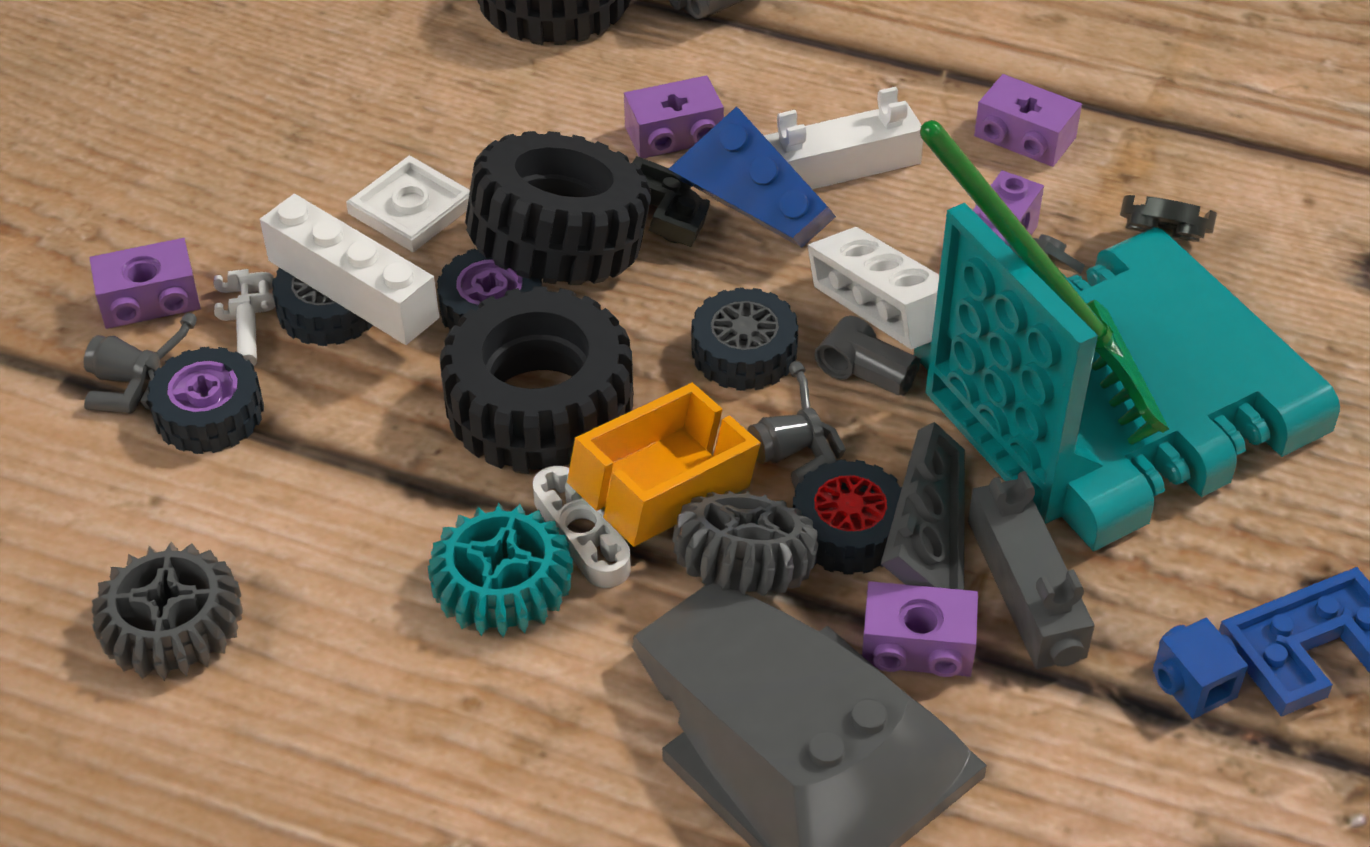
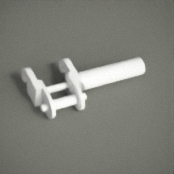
M249 269L228 271L227 283L223 282L221 275L214 277L215 289L222 293L241 291V295L238 298L229 299L228 310H223L222 303H216L214 314L220 320H236L237 352L242 354L246 361L250 360L253 366H255L257 363L255 313L270 311L275 307L273 295L269 293V290L272 289L274 276L268 272L249 273Z

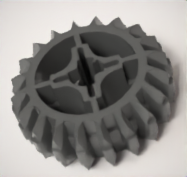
M727 490L721 495L709 492L705 497H693L691 503L682 505L681 514L677 517V524L674 526L672 539L674 542L673 553L677 555V563L686 568L687 574L692 577H702V583L705 585L716 584L721 586L723 591L728 589L739 590L743 595L746 591L757 592L762 596H765L768 591L780 594L785 593L787 588L800 587L803 580L809 579L817 554L818 542L816 540L818 531L813 528V521L811 519L801 516V510L798 508H788L787 503L783 500L773 501L768 499L767 495L761 497L754 496L748 491L745 494H735Z
M172 542L169 543L165 551L156 552L151 546H148L146 556L139 559L128 554L127 566L125 568L111 567L110 580L98 583L99 597L92 600L93 630L96 638L100 640L103 652L108 655L109 659H115L123 672L134 668L135 672L143 679L150 672L156 670L157 674L165 681L170 670L179 669L187 676L191 664L198 662L208 667L209 653L225 654L226 639L237 637V622L242 620L241 614L243 613L238 581L234 580L231 569L225 561L218 562L217 557L214 556L211 550L200 554L193 543L182 551H178V548Z

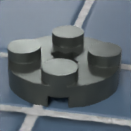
M1126 195L1123 198L1120 216L1127 218V229L1144 232L1151 228L1162 227L1173 230L1171 237L1192 242H1199L1200 238H1204L1205 233H1213L1217 213L1212 210L1206 213L1204 217H1200L1201 207L1193 204L1147 196L1145 205H1133L1135 195Z

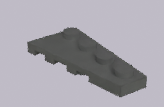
M933 422L917 432L881 565L905 585L964 590L965 449L938 424Z

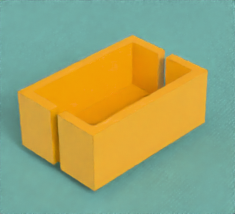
M692 382L575 437L567 483L596 511L605 507L603 518L635 547L677 524V517L681 514L682 505L691 503L693 497H705L709 492L721 495L727 490L737 494L748 488L761 442L729 415L722 419L714 454L712 455L723 409Z

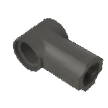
M845 316L820 343L814 353L818 366L829 376L841 380L847 379L853 374L898 396H905L912 387L919 371L921 359L877 339L873 328L866 321L856 316Z

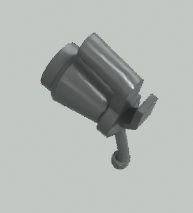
M186 313L180 321L182 326L179 331L157 352L150 350L141 351L116 336L105 337L96 335L93 337L84 355L85 370L94 374L99 380L129 382V385L124 393L88 392L84 401L85 409L131 414L136 410L141 400L145 409L150 410L147 394H149L147 388L149 381L153 380V373L158 367L160 368L161 359L187 335L189 329L194 328L197 321L196 316L193 313Z
M799 361L792 362L789 370L792 377L797 378L799 382L802 409L796 415L763 417L758 423L750 425L747 430L761 442L756 460L759 464L767 462L779 463L805 447L811 448L815 458L791 472V481L794 488H796L798 483H802L804 475L809 471L813 472L818 469L819 465L824 463H835V456L837 459L842 458L846 450L836 429L821 422L816 411L810 408L808 380L804 375L806 370Z

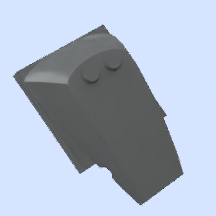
M709 584L699 589L633 637L632 648L664 698L672 701L680 713L678 723L683 733L662 748L663 761L751 847H901L985 778L987 765L970 751L951 729L882 674L829 626H826L821 631H817L785 612L746 593L743 595L739 590L734 589L723 591L721 586Z

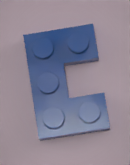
M1358 567L1221 621L1219 632L1232 640L1238 654L1248 664L1246 672L1281 717L1329 696L1333 684L1306 652L1308 650L1341 638L1370 673V581Z

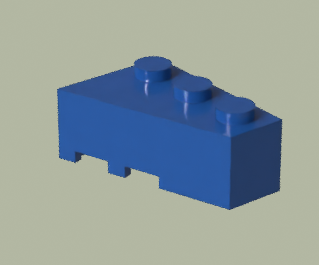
M737 106L668 169L680 181L702 191L718 202L738 211L801 248L836 217Z

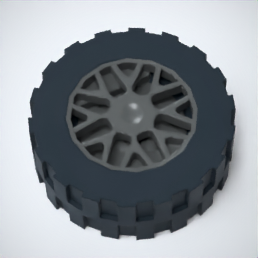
M278 268L276 271L277 276L272 281V293L277 317L282 329H286L287 334L293 339L296 337L302 343L318 344V346H327V344L334 343L338 345L345 343L349 339H356L362 336L361 333L373 326L283 269Z
M740 287L730 291L723 290L717 292L716 296L708 297L704 300V304L694 312V319H692L691 323L692 359H695V366L698 371H702L704 377L710 382L713 380L719 383L721 387L736 388V390L740 391L753 388L758 390L763 389L766 385H774L780 382V378L790 373L789 366L797 359V316L795 312L790 310V305L785 300H780L778 295L771 292L766 293L762 289L757 288L744 289V287Z

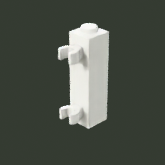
M896 87L879 90L877 97L879 109L807 126L804 124L797 125L796 110L778 113V132L763 135L812 189L921 164L923 140L920 136L922 125L906 101H897L898 89Z

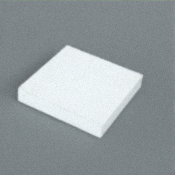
M409 155L346 201L348 214L411 252H415L467 211L470 190Z

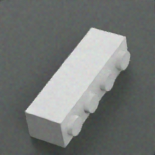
M295 193L260 218L268 261L404 345L410 343L440 318L433 275Z

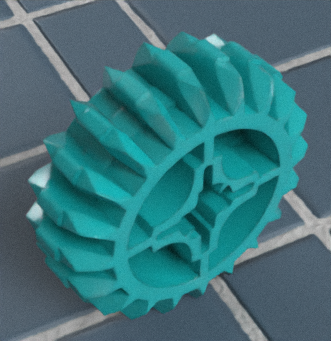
M498 502L493 512L485 513L477 506L473 518L469 519L458 514L457 522L455 523L456 528L443 527L442 535L440 536L441 541L433 542L432 559L429 560L430 565H428L432 595L436 599V603L441 604V610L445 613L446 618L456 616V622L459 623L461 629L475 623L476 630H478L481 636L490 627L497 628L503 638L508 627L517 626L522 632L526 633L529 626L528 621L534 620L545 624L548 617L547 610L560 611V605L563 602L562 597L569 595L571 573L574 571L569 543L566 540V536L560 534L555 521L544 522L540 510L525 515L521 504L512 511H505Z

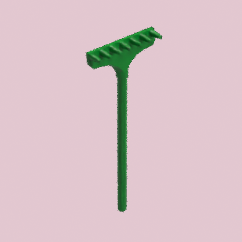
M935 120L924 122L920 128L921 139L1021 259L1098 335L1095 351L1100 357L1092 363L1091 368L1096 371L1109 365L1112 369V372L1099 383L1100 386L1105 389L1119 381L1124 386L1120 392L1109 400V404L1115 407L1129 399H1132L1134 406L1118 419L1119 424L1124 426L1141 416L1146 421L1145 424L1127 438L1128 442L1133 445L1159 431L1164 433L1169 430L1109 311L1095 299L1089 303L1083 300L943 126Z

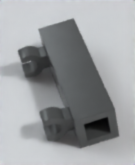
M1025 471L1019 472L1018 479L1001 482L1000 477L993 478L989 485L973 488L968 523L1035 669L1053 665L1069 666L1080 659L1087 658L1095 625L1082 600L1084 589L1075 570H1067L1034 503L1035 490Z

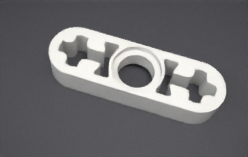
M549 466L539 471L533 479L535 507L537 510H540L546 522L555 521L560 534L566 536L570 548V557L573 558V561L591 584L600 588H612L624 583L631 572L630 548L621 534L603 518L604 511L602 509L596 511L567 483L569 468ZM555 488L559 493L565 492L566 504L563 507L562 499L557 492L550 489ZM576 519H588L595 524L592 530L585 533H576L567 528L569 523ZM600 545L601 553L607 561H616V563L608 565L604 560L598 561L597 547Z

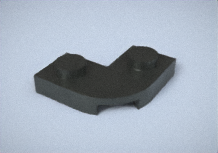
M636 156L632 163L638 165L648 181L651 190L650 205L658 207L652 217L648 231L662 236L669 242L681 243L692 247L704 225L710 200L702 199L691 189L690 185L680 181L668 170L669 168Z

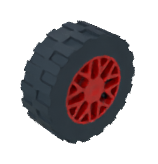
M846 459L836 460L835 463L831 464L824 463L819 465L818 469L813 472L809 471L804 475L802 483H798L795 488L792 508L801 510V516L811 519L813 521V528L818 531L816 540L818 548L814 565L819 564L824 567V570L830 572L839 571L846 575H853L855 572H863L865 574L873 572V569L876 567H884L881 565L902 490V487L897 483V478L892 474L889 475L884 472L880 466H872L860 460H855V462L846 461Z

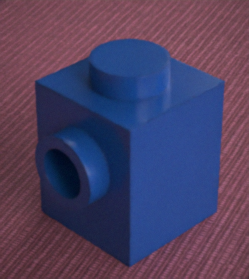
M1206 617L1187 627L1185 625L1175 626L1163 635L1159 642L1153 672L1162 690L1169 695H1173L1189 716L1195 719L1238 698L1248 664L1238 654L1232 640L1225 634H1221Z

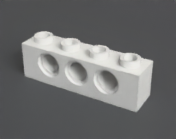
M853 227L807 245L815 288L911 350L932 341L939 274L858 227Z

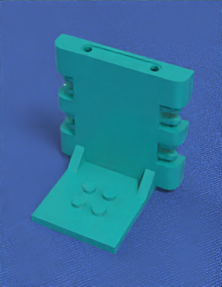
M966 203L947 210L932 341L914 348V356L921 358L920 363L928 370L925 393L1004 481L1018 479L1019 472L1025 471L1035 490L1034 503L1045 524L1062 517L1093 552L1150 524L1154 508V496L1166 491L1164 481L1159 472L1165 479L1169 480V483L1171 482L1174 485H1179L1186 481L1202 498L1232 482L1237 464V455L1246 451L1244 439H1247L1253 445L1266 442L1278 455L1283 457L1334 431L1340 413V403L1331 384L1164 230L1156 227L1101 250L1097 255L1095 266L1086 270L1088 282L1082 280L1081 276L1078 275L1068 278L1065 276L1086 303L1095 299L1109 311L1169 427V430L1164 433L1159 431L1131 445L1127 438L1145 424L1146 421L1141 416L1124 426L1119 424L1118 419L1130 410L1134 403L1132 399H1129L1115 407L1109 404V400L1120 392L1124 386L1121 381L1105 389L1100 386L1099 383L1112 372V369L1109 365L1096 371L1091 368L1092 363L1100 357L1095 351L1098 335Z

